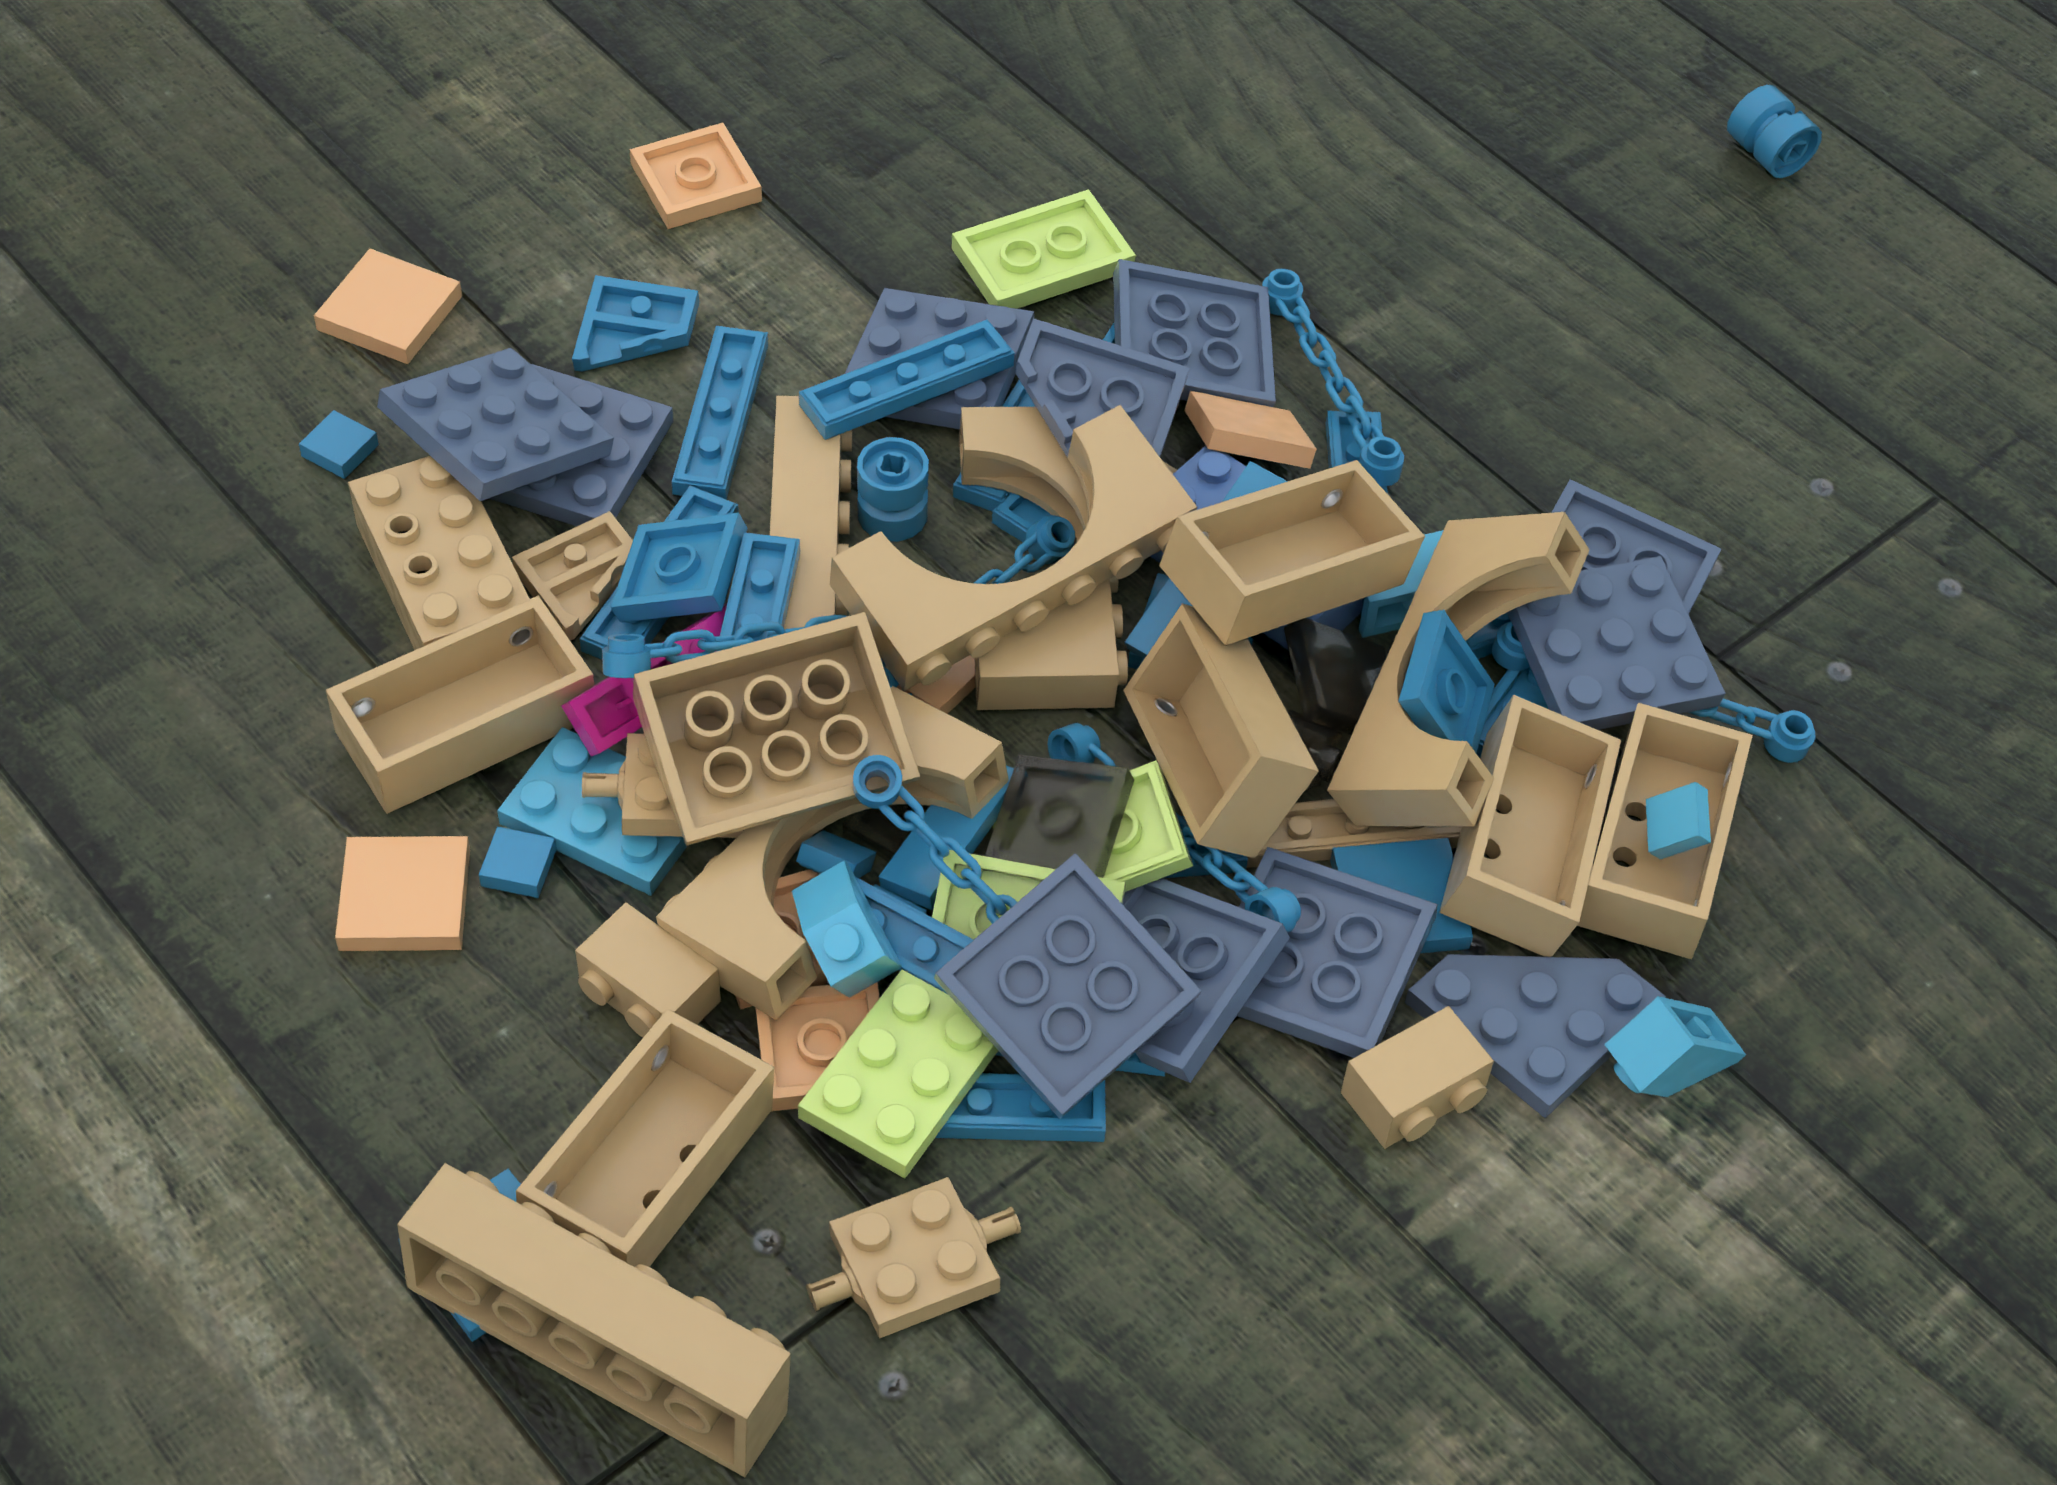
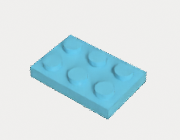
M563 727L497 810L499 824L509 829L555 838L556 851L652 896L687 847L683 837L622 835V810L618 803V798H582L583 772L619 774V769L626 756L609 748L600 754L590 756L578 734Z

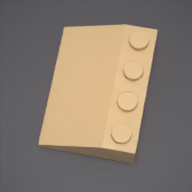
M865 612L634 674V703L649 751L686 846L856 798L853 791L854 770L858 763L868 756L883 755L894 760L902 773V785L920 779V774ZM872 777L865 784L872 793L889 787L887 781L881 777Z

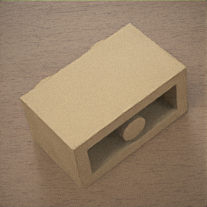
M626 902L575 950L579 973L578 983L582 991L596 1004L604 1006L608 1003L623 1014L629 1026L641 1037L647 1034L667 1009L698 1025L721 1002L719 969Z
M1447 1006L1349 1060L1341 1094L1383 1148L1386 1149L1403 1138L1407 1141H1414L1422 1137L1435 1125L1437 1119L1454 1109L1458 1113H1463L1478 1104L1487 1093L1486 1085L1494 1060L1450 1006Z

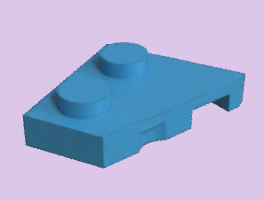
M595 275L572 356L574 370L583 372L688 346L700 303L698 290Z

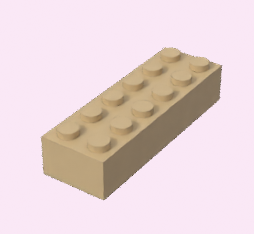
M444 1163L397 1224L408 1289L449 1312L457 1313L480 1326L481 1330L744 1478L787 1414L791 1353L785 1350L783 1344L774 1335L759 1328L746 1329L728 1319L724 1311L711 1300L701 1296L690 1298L675 1290L654 1269L642 1264L634 1267L611 1254L609 1248L596 1237L587 1233H580L577 1236L555 1224L553 1218L541 1207L530 1202L519 1204L499 1193L496 1186L489 1179L477 1172L468 1171L464 1174Z

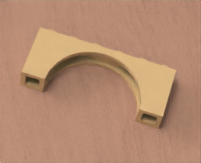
M1121 405L1073 429L1068 460L1074 467L1085 493L1088 523L1083 534L1072 549L1046 570L1018 581L999 584H976L957 581L940 576L916 564L902 554L882 531L832 557L830 586L850 615L866 613L880 658L904 691L920 682L923 685H929L938 681L947 674L953 664L969 655L972 658H978L987 654L996 647L1002 637L1018 628L1024 632L1036 627L1047 617L1049 611L1066 602L1069 605L1080 603L1094 592L1097 585L1115 576L1116 579H1122L1129 576L1142 565L1144 559L1159 551L1164 553L1177 516L1197 510L1196 504Z
M1036 406L961 407L959 453L962 485H979L1005 490L1032 501L1051 515L1067 519L1074 528V544H1076L1088 523L1085 493L1075 469ZM1113 576L1097 585L1094 592L1078 604L1069 605L1066 602L1049 611L1047 617L1039 625L1028 631L1023 632L1018 628L1002 637L996 647L981 657L974 658L977 710L1114 708L1117 686L1126 685L1128 679L1126 650L1117 651L1116 638H1122L1123 635L1122 605L1112 604L1111 593H1117L1118 579Z
M1565 512L1449 520L1327 789L1355 826H1475L1494 777L1467 741L1442 739L1420 730L1398 702L1423 613L1444 609L1464 640L1467 641L1485 625L1517 607L1547 597L1571 594L1590 549Z
M892 686L891 691L920 774L919 780L903 784L902 786L921 805L943 807L973 819L1009 781L1002 742ZM887 789L882 790V791H878V792H875V793H876V794H879V793H882V792L886 791ZM898 796L896 801L891 805L907 803L900 796ZM857 798L744 829L721 854L714 856L707 863L704 870L680 894L673 896L666 903L663 910L656 916L658 925L719 969V982L722 988L777 1020L817 979L807 940L788 927L774 910L773 903L778 880L785 866L801 847L803 841L838 819L870 809V807L863 805Z

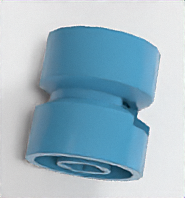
M1764 85L1748 93L1737 104L1727 122L1729 134L1747 152L1753 153L1754 158L1774 178H1784L1800 170L1810 161L1822 141V132L1819 127L1802 111L1795 113L1793 103L1773 85Z
M886 437L871 442L863 448L858 456V521L862 529L870 536L882 531L889 541L899 542L918 534L927 522L929 459L924 450L916 443L904 438Z

